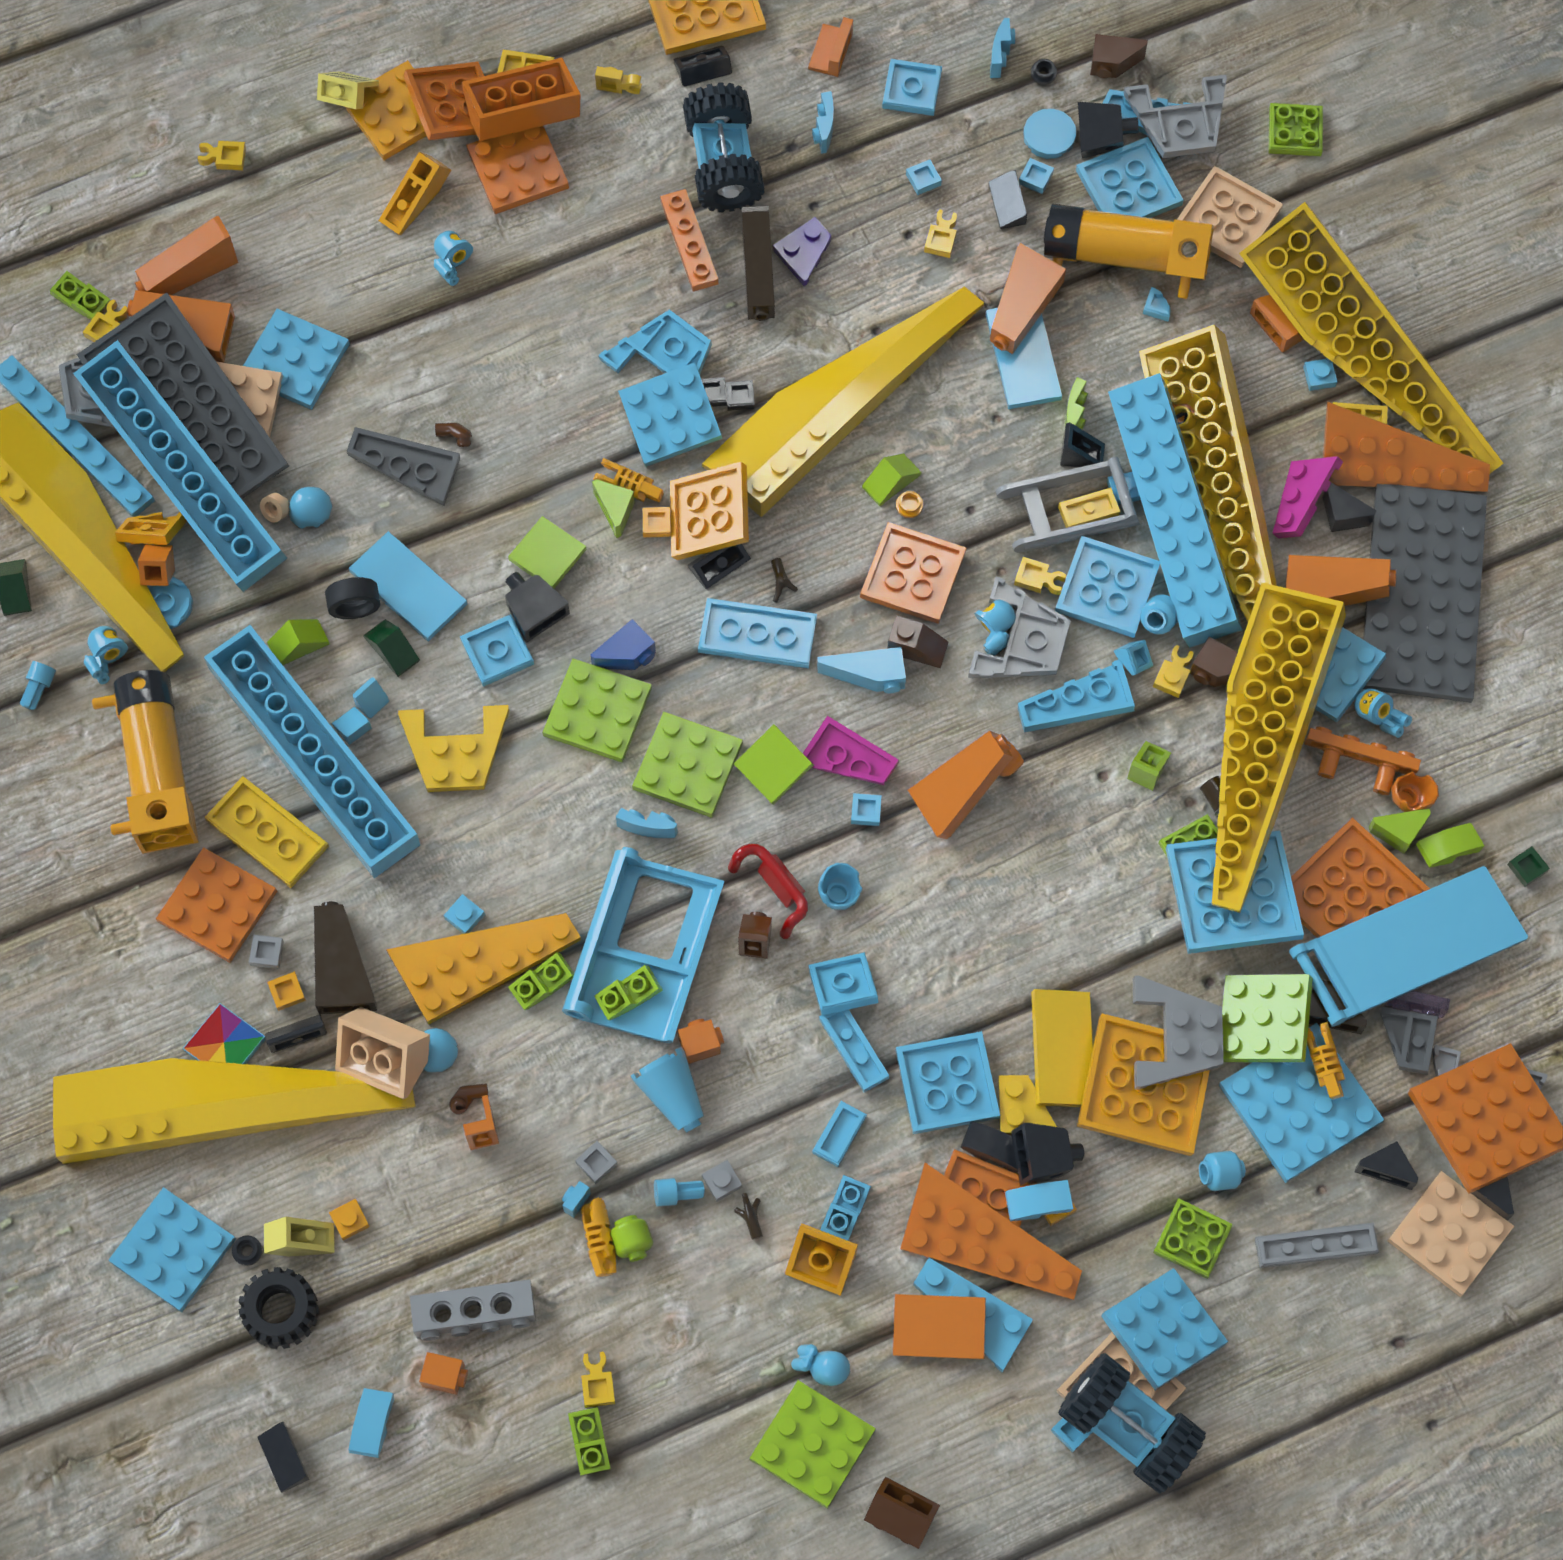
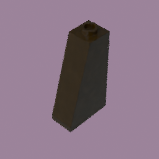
M769 206L742 207V239L748 320L765 321L769 318H775Z
M328 901L323 902L321 906H314L315 1007L318 1013H349L360 1007L370 1011H377V1003L343 904Z

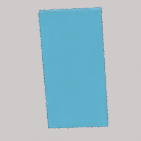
M998 308L986 310L990 335ZM1042 314L1013 354L1006 350H999L993 344L1008 409L1062 400V393Z
M389 531L349 567L350 573L355 577H364L375 581L378 586L380 599L428 642L468 604L464 597Z
M707 598L698 653L809 669L817 614Z

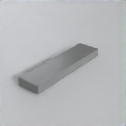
M1374 1223L1255 1237L1259 1268L1379 1253Z

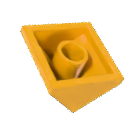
M801 1223L785 1275L841 1296L857 1255L858 1244Z

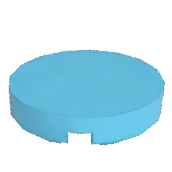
M1042 109L1033 113L1027 119L1023 131L1024 143L1026 146L1028 145L1031 152L1036 156L1045 159H1056L1073 148L1076 140V126L1071 117L1063 111Z
M172 577L168 586L147 585L170 629L178 627L187 620L192 612L193 600L190 590L181 580Z

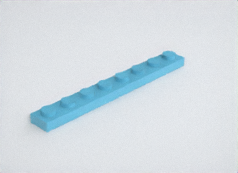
M13 355L0 364V384L132 517L138 516L155 502L154 497L77 420L66 418L65 408Z

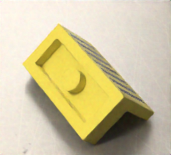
M340 71L318 73L317 100L352 109H363L364 87L379 86V80Z

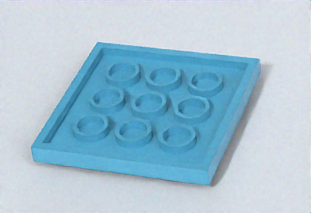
M1280 831L1271 832L1240 913L1212 905L1217 838L1167 844L1166 853L1188 954L1303 939L1304 932Z
M1316 1023L1309 1027L1314 1033L1317 1047L1326 1045L1319 1025ZM1308 1046L1306 1048L1305 1062H1252L1219 1083V1087L1285 1183L1384 1121V1118L1339 1054V1061L1345 1076V1080L1340 1081L1344 1097L1334 1100L1329 1097L1326 1086L1320 1087Z

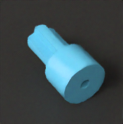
M32 661L26 675V679L29 682L20 705L29 710H35L44 688L50 687L56 670L45 664Z
M674 1178L654 1181V1198L657 1207L677 1205L678 1200L704 1197L705 1188L702 1181L676 1183Z

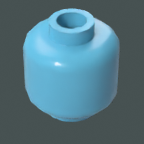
M1165 594L1152 597L1141 610V623L1146 630L1156 635L1169 632L1178 622L1174 603L1171 597Z
M1232 1151L1209 1153L1199 1165L1200 1180L1212 1191L1236 1189L1246 1173L1244 1162Z

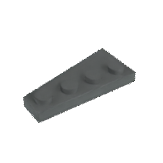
M357 427L354 428L347 448V454L351 458L445 506L461 459L460 453Z

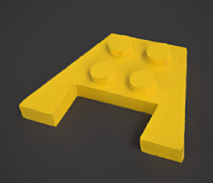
M509 705L483 706V734L425 737L424 709L398 710L399 719L427 792L485 789L495 759V752L503 734V727L509 715Z

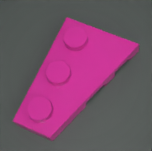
M1338 456L1291 461L1272 532L1278 539L1302 536L1317 509L1315 503L1322 491L1327 492L1331 485V482L1328 481L1334 470L1340 469L1343 463Z
M829 716L825 718L803 752L814 764L813 769L883 786L899 764V759Z

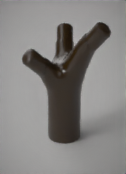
M775 558L771 561L776 580L773 598L775 603L778 602L784 587H788L793 592L798 590L788 579L781 558Z
M743 1193L744 1210L736 1207L734 1212L746 1221L752 1240L761 1238L763 1234L757 1216L761 1200L756 1198L751 1205L748 1194Z

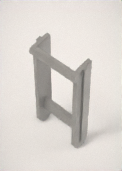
M1112 457L1105 462L1006 484L996 490V495L999 499L1020 495L1023 497L1034 536L1015 541L1012 547L1014 552L1017 553L1077 540L1081 536L1090 537L1140 525L1118 457ZM1112 474L1125 513L1124 515L1051 531L1039 491Z

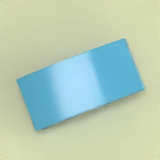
M1004 18L996 32L992 47L990 78H1001L1002 67H1006L1007 63L1006 55L1010 54L1011 44H1015V28H1010V18Z
M831 91L821 93V104H817L818 117H816V128L812 129L814 144H819L821 154L827 153L833 133L834 106Z
M621 808L616 815L617 827L637 835L652 838H675L678 834L677 823L666 813L661 812L657 814L651 811L649 817L645 820V817L638 811L633 809L627 811Z
M843 1175L820 1230L849 1241L871 1186Z
M1068 1180L1035 1184L1005 1192L1010 1221L1037 1219L1041 1215L1066 1213L1073 1210Z
M367 1388L363 1389L352 1429L349 1453L379 1458L387 1434L386 1424L394 1402L393 1393Z

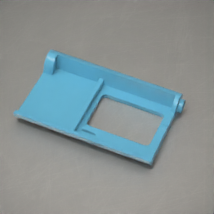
M623 847L622 850L615 851L562 1012L582 1021L664 1043H673L724 881L643 860L638 856L639 852L635 849ZM642 876L682 885L693 890L673 955L668 960L623 949L618 946L638 881ZM642 966H649L663 991L615 1019L608 1020L594 995L614 981L624 980Z

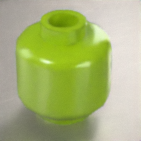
M636 1215L626 1216L614 1222L615 1227L612 1228L610 1237H612V1243L617 1256L629 1258L630 1262H636L647 1257L646 1252L653 1246V1239L647 1222L643 1219H638Z

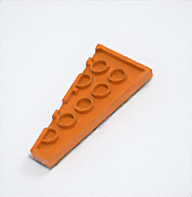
M1327 401L1323 458L1338 456L1343 461L1340 469L1334 470L1328 481L1338 486L1376 487L1377 484H1392L1437 490L1488 492L1490 464Z
M924 1163L901 1244V1250L1074 1300L1082 1273L1081 1269L933 1167Z

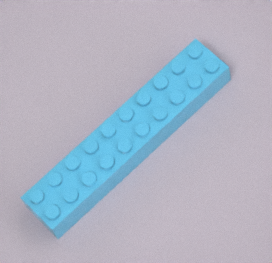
M118 340L73 373L243 592L287 559L282 550Z
M1159 373L1109 391V397L1168 591L1176 609V617L1183 639L1188 647L1191 648L1205 643L1209 637L1217 639L1243 630L1165 381Z
M251 625L204 656L210 672L374 879L420 846L415 830Z

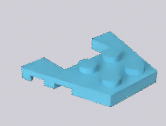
M669 309L642 326L641 330L629 338H623L618 342V345L608 351L604 350L598 355L603 363L617 373L623 369L635 353H638L663 373L695 362L700 375L712 342Z

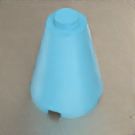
M680 1047L675 1049L677 1056L674 1053L671 1055L666 1054L639 1070L641 1076L638 1073H633L631 1078L678 1131L684 1128L687 1133L701 1125L699 1119L704 1115L685 1051Z

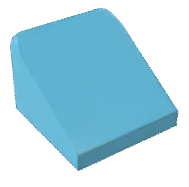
M1145 640L1130 642L1114 650L1117 658L1131 675H1136L1153 667Z
M374 677L370 678L353 694L356 707L368 718H372L389 702L388 696Z
M353 707L332 723L349 745L372 729L370 721L356 707Z

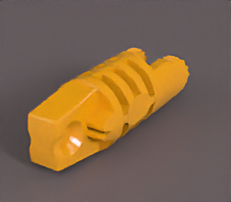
M603 458L601 464L606 469L617 472L613 480L603 474L596 473L593 480L598 479L634 491V498L644 502L645 498L660 503L664 492L661 488L652 485L653 479Z
M1325 1022L1320 1024V1030L1326 1045L1317 1047L1314 1033L1308 1028L1307 1046L1320 1087L1326 1086L1329 1097L1334 1100L1344 1097L1340 1081L1345 1080V1076L1329 1024Z
M598 1197L590 1203L583 1205L581 1213L584 1231L586 1232L585 1237L588 1240L589 1257L596 1277L611 1276L617 1270L615 1247L612 1244V1237H610L611 1229L609 1228L610 1222L604 1200Z

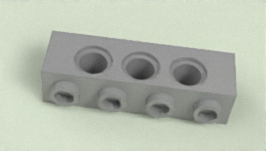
M531 1280L410 1296L413 1332L416 1338L421 1337L423 1341L439 1339V1334L451 1333L454 1337L470 1334L469 1330L482 1329V1332H495L500 1330V1326L511 1324L512 1328H524L530 1326V1322L536 1321ZM501 1301H508L512 1304L509 1312L499 1314L496 1312L497 1304ZM472 1305L480 1306L482 1308L480 1315L476 1318L467 1317L466 1310ZM442 1309L451 1311V1317L446 1322H438L436 1320V1314Z

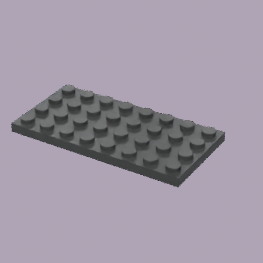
M165 293L76 354L83 365H85L118 340L241 499L289 467L287 461L168 293Z
M1377 484L1375 487L1373 509L1376 510V514L1372 521L1369 558L1391 559V570H1396L1395 587L1390 586L1389 597L1366 601L1363 640L1386 653V659L1363 689H1376L1381 692L1472 703L1475 685L1487 505L1486 495L1392 484Z

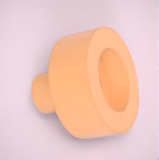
M271 493L261 500L260 509L268 521L275 523L287 517L289 501L278 493Z

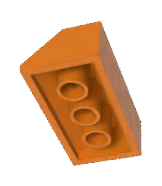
M563 58L462 81L471 124L480 141L580 117L581 94Z

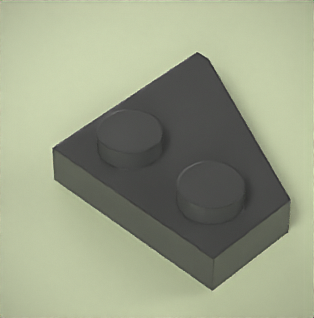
M1381 1007V1017L1398 1069L1428 1075L1438 1016Z

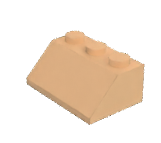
M360 1007L338 1018L335 1071L343 1072L366 1084L405 1099L410 1094L428 1062L430 1034Z

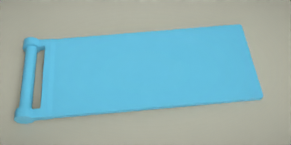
M1482 866L1306 943H1300L1291 948L1289 953L1293 960L1297 959L1304 973L1309 974L1313 978L1312 987L1329 1015L1328 1021L1334 1027L1360 1013L1526 941L1528 935L1485 866ZM1314 952L1346 1009L1339 1010L1307 953Z

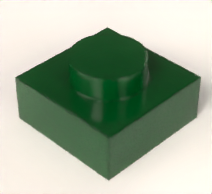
M1533 846L1510 860L1507 864L1524 887L1543 876L1550 869Z

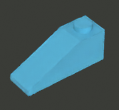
M901 647L817 657V671L820 674L876 692L884 691L891 694L905 689L906 675Z

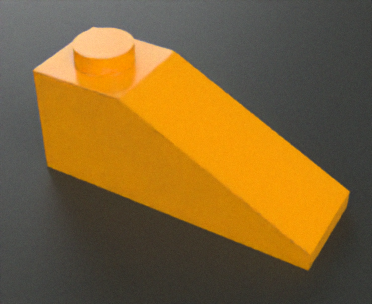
M418 152L378 221L398 235H402L439 193L452 170L434 157Z

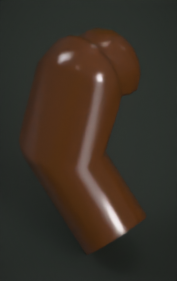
M435 423L436 437L453 436L457 438L458 447H469L471 445L470 437H472V433L459 423Z
M487 1083L461 1086L449 1102L450 1110L456 1115L463 1114L474 1099H482V1096L488 1095Z

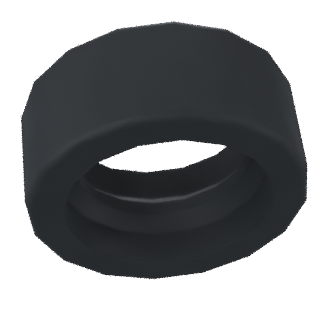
M352 577L332 583L325 590L329 615L334 618H363L373 614L381 606L377 583L369 578Z

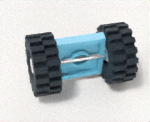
M719 82L717 86H712V83L707 84V88H696V93L691 91L688 94L689 98L685 97L683 104L686 129L690 136L694 137L699 167L695 175L698 200L702 207H708L709 211L718 209V212L724 213L725 210H729V212L735 211L737 208L742 210V207H746V205L753 206L755 200L760 201L761 195L765 193L760 163L751 157L747 129L749 124L752 123L747 91L745 89L742 90V87L739 85L734 87L733 83H728L725 86L723 82Z
M1103 1353L1094 1360L1093 1364L1088 1366L1085 1373H1082L1077 1383L1072 1386V1390L1066 1395L1065 1401L1061 1404L1058 1413L1081 1433L1085 1434L1090 1430L1135 1465L1136 1468L1133 1472L1138 1478L1161 1494L1168 1487L1170 1488L1175 1480L1181 1477L1182 1472L1189 1467V1463L1196 1457L1197 1451L1203 1445L1202 1442L1205 1440L1206 1432L1182 1413H1177L1175 1416L1170 1414L1129 1381L1130 1372L1109 1355Z

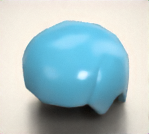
M303 487L297 490L291 497L288 514L290 520L301 529L307 526L318 528L329 519L332 510L330 496L318 487Z
M835 863L827 867L818 883V892L822 902L834 910H846L855 905L862 891L859 872L847 863Z
M427 1029L424 1032L430 1034L429 1055L424 1070L427 1072H443L450 1068L457 1058V1042L443 1029Z

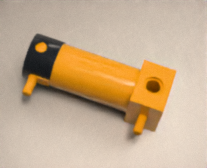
M1052 204L1045 225L1044 257L1053 258L1052 261L1062 266L1063 260L1085 261L1181 276L1177 297L1187 299L1191 278L1206 280L1214 225L1176 219L1168 221L1087 210L1083 207ZM1189 242H1193L1197 246V252L1193 257H1186L1183 253L1184 246Z
M141 670L125 674L114 682V695L92 699V705L95 710L112 706L116 707L117 717L121 724L131 797H126L130 821L111 824L112 835H119L131 832L142 854L199 843L194 808L185 787L170 676L158 670Z

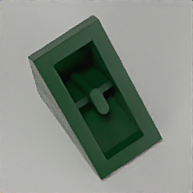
M25 559L0 563V604L4 616L32 611Z
M386 619L363 635L365 640L397 677L420 661L401 629Z

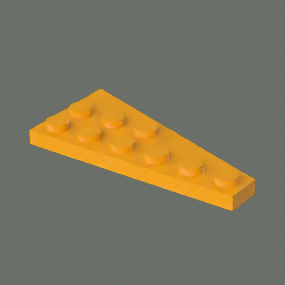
M567 913L386 949L429 1025L547 960L556 952L559 953L581 941V937Z

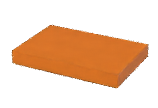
M955 1149L944 1173V1176L1008 1220L1010 1218L1005 1192L1025 1187L1020 1186L1018 1174ZM1023 1220L1011 1222L1020 1227Z
M895 1294L893 1355L985 1359L986 1298Z

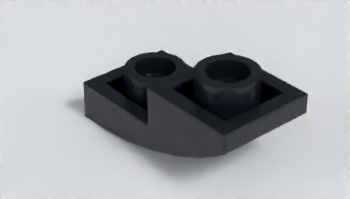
M974 1121L970 1122L960 1148L983 1161L991 1159L1005 1169L1017 1173L1018 1169L1012 1136Z

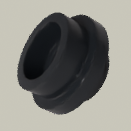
M1040 59L1031 68V77L1038 84H1050L1057 76V68L1049 59Z
M246 1235L234 1242L232 1256L240 1265L250 1266L261 1258L262 1245L257 1238ZM245 1247H252L253 1252L249 1256H244L242 1254Z

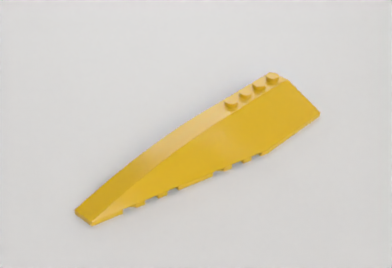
M1302 203L1239 253L1303 339L1330 361L1335 363L1434 443L1490 464V473L1504 464L1308 203Z
M964 286L777 392L702 463V467L708 471L737 462H743L747 465L748 507L762 517L984 306V302Z
M1211 325L1141 350L1139 354L1144 377L1147 378L1160 373L1167 385L1172 404L1182 405L1186 403L1194 410V413H1192L1185 406L1174 408L1176 415L1184 411L1188 414L1186 421L1179 424L1226 578L1248 622L1262 582L1275 586L1277 584L1257 475L1226 335L1217 326Z
M19 402L1 409L0 503L160 671L166 672L182 659L184 654L147 585H140L139 570L124 542H117L115 534L117 529L87 473Z
M1263 582L1261 584L1227 682V705L1225 709L1226 719L1219 794L1220 804L1212 892L1213 906L1239 913L1242 910L1289 786L1346 618L1345 606L1342 601Z
M168 1058L53 1077L56 1158L63 1164L416 1107L413 1088L408 1097L402 1099L343 1072Z

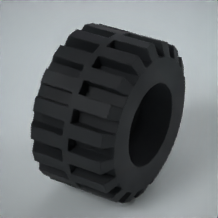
M274 1267L272 1272H269L268 1269L262 1270V1276L257 1278L254 1275L250 1278L252 1281L251 1285L245 1284L242 1289L245 1294L239 1297L241 1308L238 1309L239 1316L242 1318L241 1322L249 1334L263 1346L269 1345L272 1349L282 1346L283 1349L290 1348V1344L293 1342L298 1345L302 1342L300 1338L304 1335L308 1337L312 1333L310 1328L311 1326H316L318 1321L316 1314H319L316 1294L305 1278L299 1273L298 1275L295 1274L291 1269L287 1268L286 1271H283L281 1267ZM278 1293L292 1295L295 1298L296 1305L290 1318L277 1324L268 1323L264 1320L262 1310L264 1304L271 1296Z

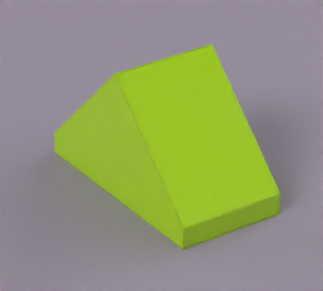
M904 453L884 457L863 483L862 488L881 506L917 479L922 472Z
M596 479L592 481L593 494L615 537L619 538L623 534L635 504L634 491Z
M318 619L288 620L267 641L270 650L282 665L330 645Z
M1145 741L1132 761L1127 779L1153 791L1171 752Z
M1430 809L1373 817L1369 825V831L1405 854L1431 814Z

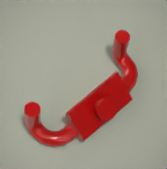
M759 844L743 845L733 853L728 865V871L730 873H737L742 861L749 855H756L763 861L757 872L786 908H789L794 902L797 905L796 911L785 919L779 932L781 938L788 939L794 927L806 917L808 912V902L804 896L806 891L776 854H771L764 846Z

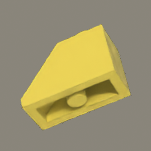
M283 1217L264 1224V1254L290 1257L335 1253L334 1223Z

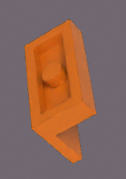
M843 17L840 28L827 24L822 25L808 66L809 70L836 77L839 76L853 35V19Z
M488 1095L482 1096L486 1119L463 1124L470 1150L499 1144Z

